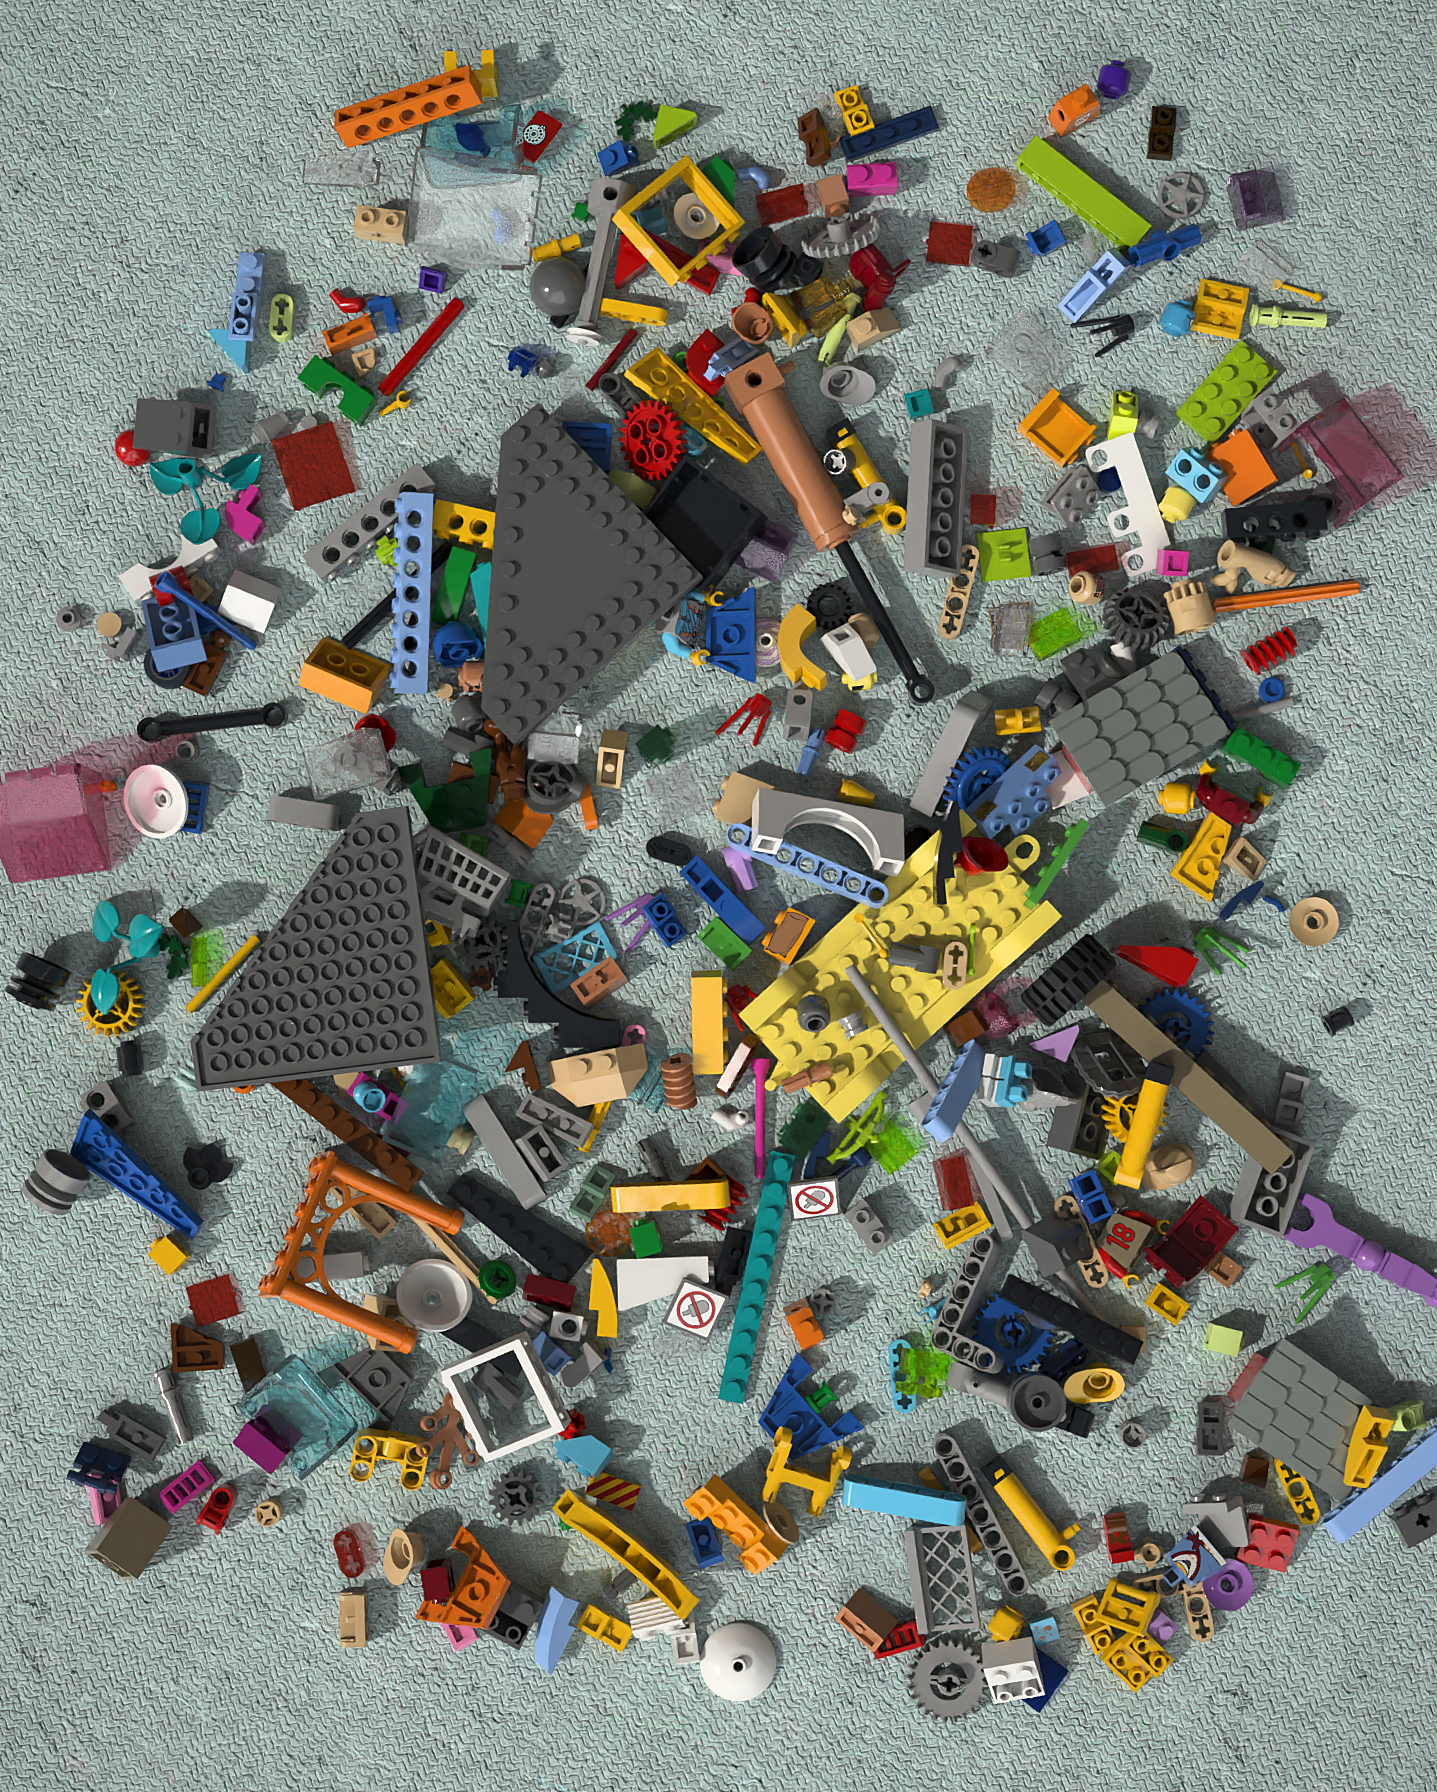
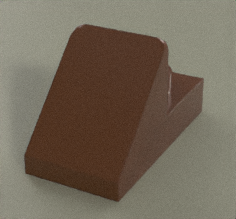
M522 1041L505 1073L524 1068L525 1072L521 1073L525 1088L530 1087L531 1091L542 1089L529 1041Z
M708 1155L684 1181L721 1179L727 1172Z

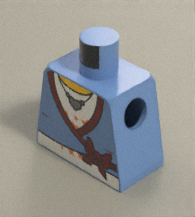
M1194 1524L1168 1554L1167 1560L1172 1567L1162 1576L1171 1587L1183 1579L1191 1588L1224 1570L1227 1562Z

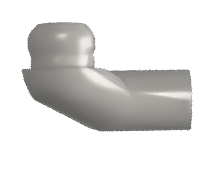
M948 357L937 366L934 389L946 390L948 375L952 372H959L962 368V361L960 359Z

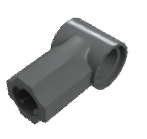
M450 725L441 745L465 755V758L471 761L469 752L489 747L494 748L495 743L476 734L473 736Z
M892 941L888 963L914 968L915 971L936 974L941 949L924 945L913 946Z
M487 1361L471 1378L477 1387L487 1394L490 1393L508 1410L523 1394L515 1384L504 1376V1372L500 1368Z

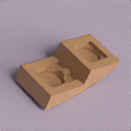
M1221 1251L1204 1271L1229 1289L1244 1269Z

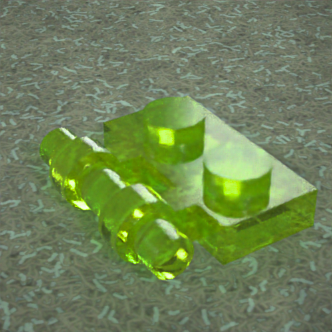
M902 1347L898 1373L907 1374L904 1382H896V1391L903 1392L904 1395L908 1396L918 1394L926 1399L940 1398L943 1391L941 1388L936 1387L937 1380L946 1381L949 1355ZM918 1377H925L923 1385L918 1384Z

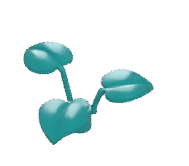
M247 454L233 458L222 467L221 472L224 477L206 470L204 466L198 467L195 461L189 458H175L163 462L149 463V469L155 487L164 495L179 493L183 488V483L191 488L199 506V511L194 510L187 513L181 521L180 530L185 539L194 545H199L210 540L217 533L221 524L220 514L215 508L204 510V505L196 490V487L203 482V474L222 483L228 482L229 486L234 490L247 489L250 484L254 485L257 481L263 458L261 454Z
M101 900L95 909L92 921L93 933L96 939L100 942H109L112 935H114L115 937L128 940L130 942L128 947L129 953L134 956L130 960L109 967L107 971L98 969L92 978L91 996L93 1002L101 1013L108 1015L109 1010L117 1001L120 991L118 977L112 972L135 962L140 963L142 958H156L160 950L158 939L165 926L157 923L145 914H138L130 923L129 936L116 931L121 922L117 908L109 901Z

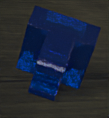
M518 345L509 353L507 358L509 360L508 370L512 372L515 370L516 365H519L522 368L520 377L524 378L536 366L540 356Z

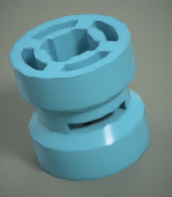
M371 1081L360 1082L353 1092L355 1101L368 1112L374 1113L379 1111L386 1101L383 1091Z

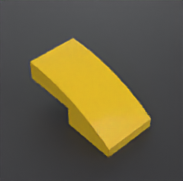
M590 1603L576 1625L597 1640L601 1639L619 1652H624L633 1636L632 1628L629 1624Z

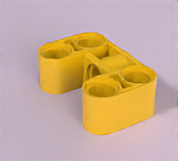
M363 1428L356 1435L350 1475L355 1481L365 1482L372 1476L375 1460L397 1461L402 1465L400 1476L402 1486L407 1490H416L423 1483L428 1457L414 1455L410 1450L416 1447L419 1442L426 1440L420 1436L402 1434L396 1431ZM364 1438H368L373 1442V1444L369 1447H365L360 1443V1441ZM424 1444L423 1447H422V1450L424 1451V1452H423L424 1454H425V1453L427 1452V1450H428V1448H427V1446H426L425 1444ZM358 1463H364L368 1466V1469L360 1471L355 1466ZM414 1471L419 1476L416 1479H409L406 1477V1474Z

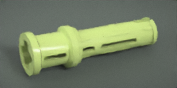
M841 292V302L844 304L840 305V313L842 312L841 307L844 306L846 314L844 313V316L830 327L816 358V361L819 363L824 361L823 365L825 366L831 365L846 329L847 322L854 319L852 316L855 308L862 301L861 297L852 292L846 297Z
M1253 304L1249 321L1250 326L1254 327L1256 324L1270 325L1271 328H1276L1279 325L1324 329L1327 323V313L1281 310V307L1275 305L1272 308L1258 307V304Z

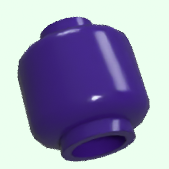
M1111 60L1110 64L1103 65L1100 68L1096 84L1097 89L1101 92L1100 95L1116 100L1120 96L1125 95L1128 91L1131 72L1125 68V63L1121 61Z

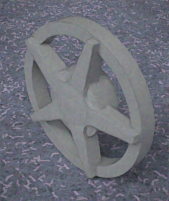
M1175 173L1165 178L1157 193V200L1161 210L1169 217L1175 219H1186L1193 216L1200 209L1204 198L1200 182L1195 177L1186 173ZM1176 178L1185 179L1182 185L1176 187L1169 183L1170 180ZM1188 181H1191L1196 186L1199 194L1190 192L1187 188ZM1164 186L1171 191L1170 199L1165 203L1162 201V189ZM1199 199L1196 208L1188 212L1187 203L1189 200ZM1174 204L1181 207L1184 214L1174 213L1166 207Z
M576 879L569 882L562 889L559 896V909L561 913L566 914L563 903L572 904L576 912L574 920L570 919V922L580 926L589 925L597 921L603 914L605 896L602 889L595 882L588 879ZM578 883L590 884L597 890L587 894L581 891ZM575 884L577 894L572 899L563 900L567 889ZM598 893L601 896L599 912L592 907V898ZM589 910L596 915L588 921H577L581 912Z

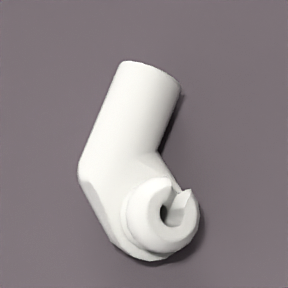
M717 1108L711 1117L730 1131L743 1128L749 1122V1114L742 1110L728 1115Z

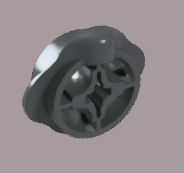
M563 757L545 758L537 761L531 768L527 769V789L524 790V801L530 810L538 814L561 812L572 803L581 799L585 793L586 781L577 770L575 764L569 759Z

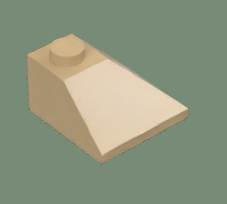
M365 1294L363 1308L404 1326L411 1327L417 1330L418 1335L419 1328L410 1324L403 1317L397 1306L396 1297ZM367 1335L371 1349L400 1352L396 1350L395 1346ZM415 1340V1342H414L413 1347H412L411 1350L409 1351V1352H411V1353H414V1351H415L416 1340Z

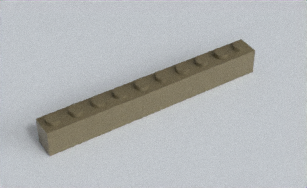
M1102 979L1082 999V1002L1147 1062L1153 1060L1175 1067L1171 1084L1272 1175L1293 1153L1289 1149L1292 1144L1282 1135L1277 1138L1270 1131L1273 1127L1264 1118L1256 1119L1251 1114L1254 1109L1243 1099L1240 1102L1234 1099L1232 1095L1235 1092L1224 1082L1219 1085L1212 1079L1215 1074L1205 1065L1200 1068L1194 1062L1196 1057L1187 1048L1183 1050L1175 1045L1177 1039L1167 1030L1162 1033L1155 1026L1158 1022L1148 1013L1143 1016L1137 1010L1139 1005L1131 997L1123 998L1118 993L1120 987L1111 979L1107 982Z

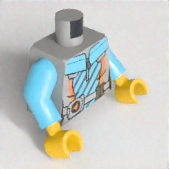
M692 589L656 621L655 631L662 636L665 647L669 652L686 659L690 657L693 664L697 666L707 664L701 661L700 655L706 657L710 656V653L707 650L695 652L692 649H695L706 604L703 601H707L711 606H721V603L714 601V596L724 595L722 592L713 591L707 598L697 589Z

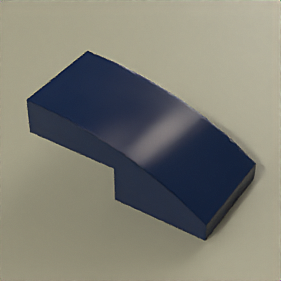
M1259 881L1237 892L1226 901L1216 913V916L1224 921L1229 919L1239 903L1245 906L1250 905L1264 883Z
M825 1131L815 1143L807 1159L802 1179L814 1178L817 1156L827 1157L831 1132Z

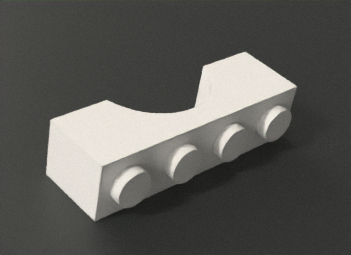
M181 535V553L172 565L163 569H150L137 563L118 577L133 600L141 605L142 600L155 597L148 577L181 565L187 577H190L198 571L197 567L204 563L209 564L219 557L218 554L222 552L215 539L212 537L205 543L194 545Z

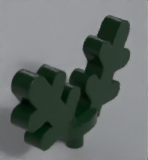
M639 101L635 106L631 105L628 108L625 104L621 105L623 112L620 114L621 118L615 121V126L622 127L617 130V135H622L623 141L629 142V135L634 134V129L628 127V125L632 126L634 124V120L627 117L630 113L634 114L636 121L640 119V116H643L645 123L649 122V118L653 120L657 118L658 114L652 111L653 107L651 104L647 105L646 108H642L644 105L643 101Z
M162 934V938L158 939L160 951H166L169 947V954H174L177 949L180 953V956L171 957V961L175 962L174 965L169 964L166 966L167 970H170L167 978L172 980L176 976L182 977L183 972L181 968H189L186 959L188 958L187 952L191 950V947H184L183 943H179L177 935H172L170 941L168 934Z

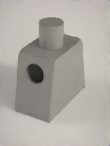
M802 679L793 683V689H788L783 739L808 741L813 691L808 690V686Z

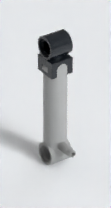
M953 1360L945 1385L1007 1408L1006 1393L1011 1382ZM1035 1398L1032 1402L1033 1406H1035V1403L1039 1404L1041 1400ZM1066 1402L1065 1414L1055 1427L1087 1439L1096 1414Z

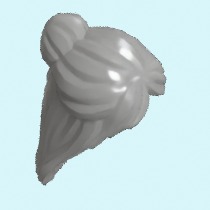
M1031 1065L1033 1067L1031 1077L1021 1078L1020 1085L1028 1088L1027 1101L1020 1102L1022 1108L1027 1112L1054 1106H1068L1080 1101V1096L1071 1092L1061 1081V1078L1046 1066L1035 1068L1034 1065Z

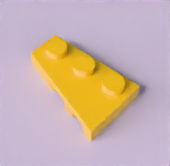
M1209 812L1169 872V875L1206 901L1212 902L1214 894L1212 892L1215 881L1219 876V866L1222 856L1225 854L1232 826L1214 813Z

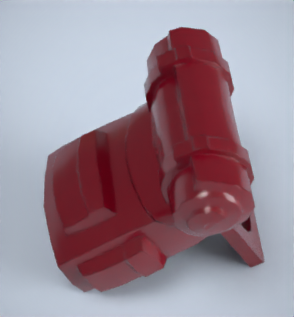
M873 243L854 252L848 265L854 278L859 280L866 289L863 299L865 312L881 309L884 306L886 298L894 290L896 279L906 271L911 263L907 259L897 267L892 268Z

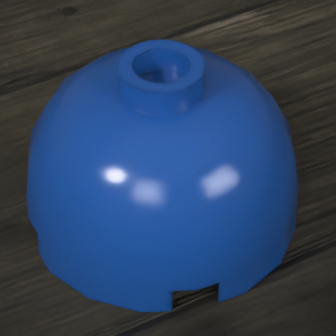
M451 621L446 623L436 632L432 641L435 661L437 664L438 661L441 662L442 667L445 668L462 667L465 661L474 656L475 660H477L483 653V645L478 632L471 625L463 622Z

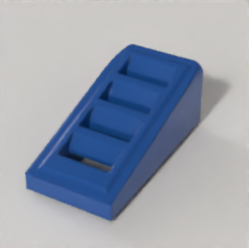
M186 779L183 781V785L188 799L200 800V805L189 803L188 808L199 811L198 815L191 813L187 815V819L197 820V825L184 823L179 831L202 834L210 783ZM190 788L202 790L201 794L190 793Z

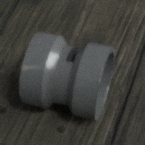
M847 448L830 450L824 457V467L831 474L850 472L856 465L855 454Z

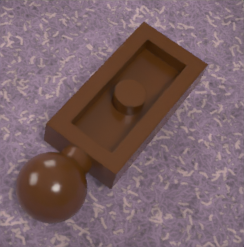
M220 628L215 629L212 633L213 645L204 642L207 660L194 663L183 684V687L207 698L228 656V653L221 649L230 644L232 637Z

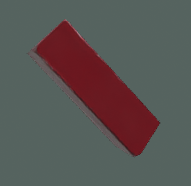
M528 1274L523 1288L522 1299L571 1312L576 1286Z

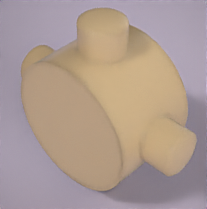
M846 505V510L842 512L843 518L848 524L856 525L859 513L855 507Z
M442 681L435 695L447 700V702H451L454 691L457 690L456 686L452 687L446 684L445 681Z
M930 1278L924 1279L917 1291L920 1293L919 1296L921 1298L927 1297L932 1289L933 1283H931Z

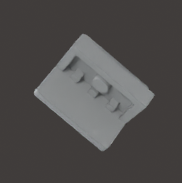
M1082 465L1078 469L1070 467L1042 500L1040 505L1044 510L1061 518L1066 528L1072 530L1101 496V491L1086 467Z

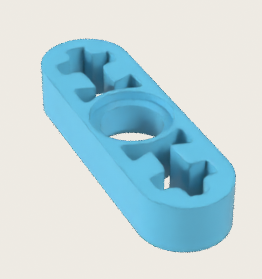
M897 1338L888 1347L892 1399L897 1411L909 1413L916 1406L912 1349L905 1339ZM899 1343L902 1344L903 1348H907V1352H903L902 1355L903 1361H909L908 1365H893V1361L899 1362L898 1354L893 1353V1349H896ZM901 1368L909 1372V1379L904 1383H900L895 1379L896 1371ZM911 1385V1390L906 1389V1396L908 1399H911V1402L907 1403L906 1408H903L900 1403H897V1400L902 1399L901 1390L896 1391V1387L905 1388Z

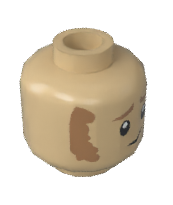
M858 613L848 619V624L860 635L867 651L873 649L875 643L880 639V632L872 616L867 615V613Z

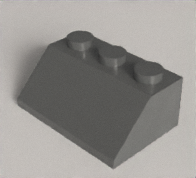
M1065 1073L1063 1083L1071 1092L1080 1096V1101L1068 1106L1055 1107L1046 1146L1099 1160L1107 1132L1104 1125L1108 1122L1102 1119V1115L1107 1113V1111L1102 1109L1101 1106L1104 1104L1108 1105L1109 1101L1100 1092H1094L1092 1086L1085 1082L1084 1077Z

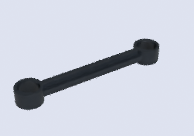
M271 702L266 704L262 710L163 722L153 717H146L138 723L137 734L145 742L154 744L161 741L164 736L263 724L272 729H279L286 724L288 715L280 704ZM274 707H278L283 714L281 721L277 724L268 723L266 718H268L269 712L274 710ZM151 722H155L159 727L158 735L153 739L145 738L143 732H145L146 727L152 724Z

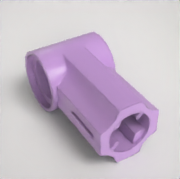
M730 846L721 848L738 894L758 888L750 863L752 862L751 856L734 850Z

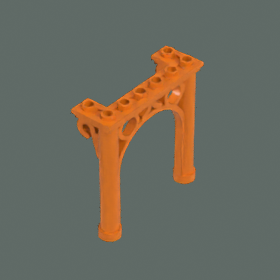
M333 1151L319 1154L317 1157L314 1156L308 1167V1170L311 1172L304 1190L307 1195L304 1202H300L295 1210L294 1216L297 1218L294 1225H290L285 1234L284 1240L287 1242L284 1249H280L276 1255L274 1264L277 1266L275 1271L268 1272L259 1283L258 1289L261 1290L259 1297H280L396 1347V1350L408 1354L416 1340L417 1330L348 1302L331 1288L323 1266V1251L326 1238L335 1221L346 1210L363 1202H378L452 1235H455L460 1229L464 1219V1212L456 1208H447L414 1192L407 1193L398 1185L337 1159L338 1157L334 1156L335 1152ZM347 1186L367 1195L350 1200ZM332 1187H337L342 1192L343 1204L335 1209L328 1207L325 1201L328 1191ZM318 1204L323 1212L331 1214L329 1218L324 1216L318 1223H311ZM306 1233L311 1238V1248H315V1253L310 1250L299 1252ZM303 1256L310 1257L315 1271L307 1278L300 1277L296 1270L299 1260ZM317 1278L324 1293L305 1286V1283H310Z

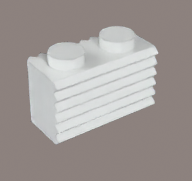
M659 1597L627 1604L632 1633L636 1638H640L641 1641L654 1639L655 1634L665 1632L666 1635L676 1634L680 1632V1628L686 1627L685 1619L682 1620L677 1617Z

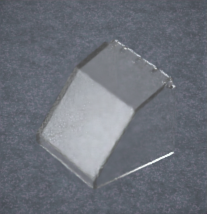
M416 146L405 246L457 269L524 270L525 265H531L533 247L527 246V242L534 243L536 222L530 221V218H537L540 198L533 195L534 192L541 193L543 175L537 173V168L503 159Z

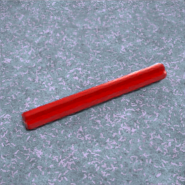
M455 297L449 302L381 382L378 389L383 395L387 397L391 395L464 309V304L461 300Z

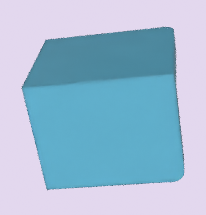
M659 207L644 212L639 210L635 213L637 223L657 236L667 232L666 222L662 218Z

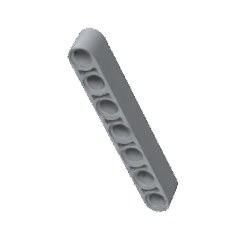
M947 1432L936 1434L932 1440L933 1449L956 1493L962 1494L963 1487L968 1484L975 1487L974 1494L967 1497L966 1512L1007 1590L1014 1596L1025 1594L1029 1588L1028 1578L956 1441ZM942 1439L951 1441V1447L947 1451H940L938 1449V1443ZM954 1462H961L963 1464V1469L958 1474L950 1472V1466ZM977 1508H985L987 1514L983 1519L974 1518V1512ZM992 1530L999 1533L998 1539L994 1542H988L986 1540L987 1533ZM1003 1553H1008L1011 1556L1009 1563L1005 1565L999 1564V1556ZM1015 1576H1020L1023 1578L1021 1586L1017 1588L1011 1587V1579Z

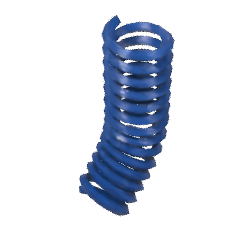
M1269 895L1263 898V901L1276 906L1279 910L1278 912L1285 911L1281 901L1279 902V900L1277 901V899L1275 900L1274 897L1272 898Z
M605 1348L604 1354L609 1359H606L603 1365L608 1370L607 1372L611 1373L614 1369L610 1363L611 1354L609 1353L611 1352H608L611 1351V1348Z

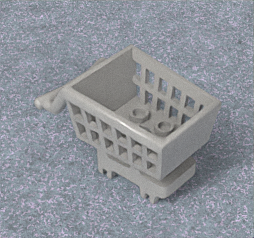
M433 826L421 830L413 836L414 847L425 841V845L415 849L416 860L421 858L418 867V877L424 922L430 919L452 929L450 941H454L455 936L459 935L458 944L461 945L467 936L471 938L476 937L481 924L479 919L462 912V908L487 918L504 894L510 872ZM434 839L441 842L439 848L433 845ZM445 846L453 850L451 855L443 851ZM457 853L465 857L464 861L455 858ZM429 858L434 860L431 869L426 867ZM469 860L478 864L476 868L468 865ZM441 865L446 867L443 875L439 873ZM482 867L489 871L488 875L480 871ZM453 871L458 873L455 880L451 879ZM495 874L501 878V881L493 879L492 876ZM465 878L470 879L467 886L463 885ZM477 884L481 885L478 892L474 890ZM489 890L493 891L490 898L486 896ZM437 896L452 904L446 905L432 898Z

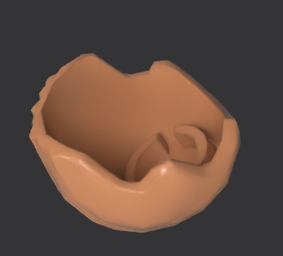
M745 302L733 313L731 324L734 331L745 342L761 344L771 336L774 329L772 317L755 302Z

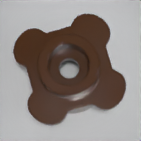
M473 965V972L468 979L469 986H477L482 988L483 991H489L492 988V978L496 976L495 969L489 968L487 971L481 966L480 970L476 971ZM480 975L484 976L483 980L480 979Z

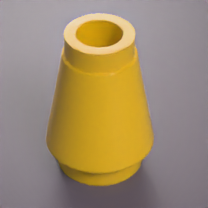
M843 778L838 787L836 797L840 798L841 802L870 807L875 794L854 780Z

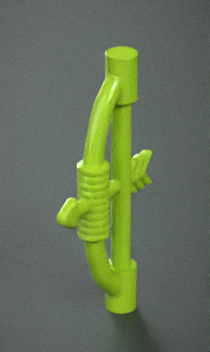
M880 1090L871 1101L872 1104L858 1121L849 1116V1122L843 1125L849 1128L850 1132L839 1146L835 1147L826 1159L834 1165L838 1159L850 1156L861 1146H864L869 1138L871 1143L880 1142L879 1136L877 1134L874 1136L873 1133L877 1130L885 1109L884 1100L888 1097L887 1094ZM878 1108L873 1121H870L865 1129H863L861 1126L873 1111ZM858 1131L861 1132L859 1137L856 1139V1143H854L846 1151L842 1152V1150L846 1147V1145L850 1142L854 1135Z

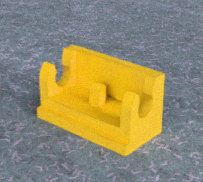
M977 1201L932 1224L946 1250L991 1227Z

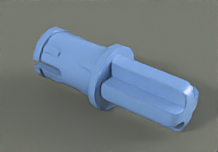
M812 727L805 747H802L803 754L796 770L799 775L804 777L810 776L817 757L821 755L819 751L827 734L824 730L820 732V728Z

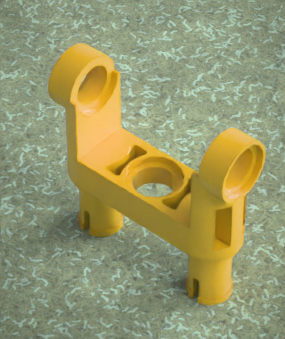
M780 1426L774 1437L775 1449L766 1470L768 1478L760 1498L767 1502L770 1499V1503H775L781 1484L788 1482L814 1491L806 1512L812 1516H815L816 1513V1517H821L828 1497L834 1494L842 1470H846L851 1462L852 1448L840 1445L836 1452L833 1451L826 1472L823 1475L785 1463L792 1447L790 1443L792 1429Z

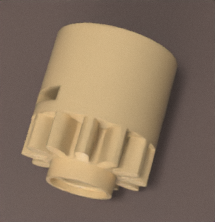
M1193 578L1173 583L1171 591L1163 594L1175 636L1194 633L1217 623L1205 582L1194 583Z

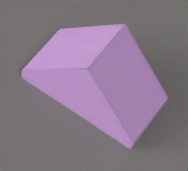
M1074 1025L1029 1043V1047L1060 1062H1066L1080 1030L1079 1026Z

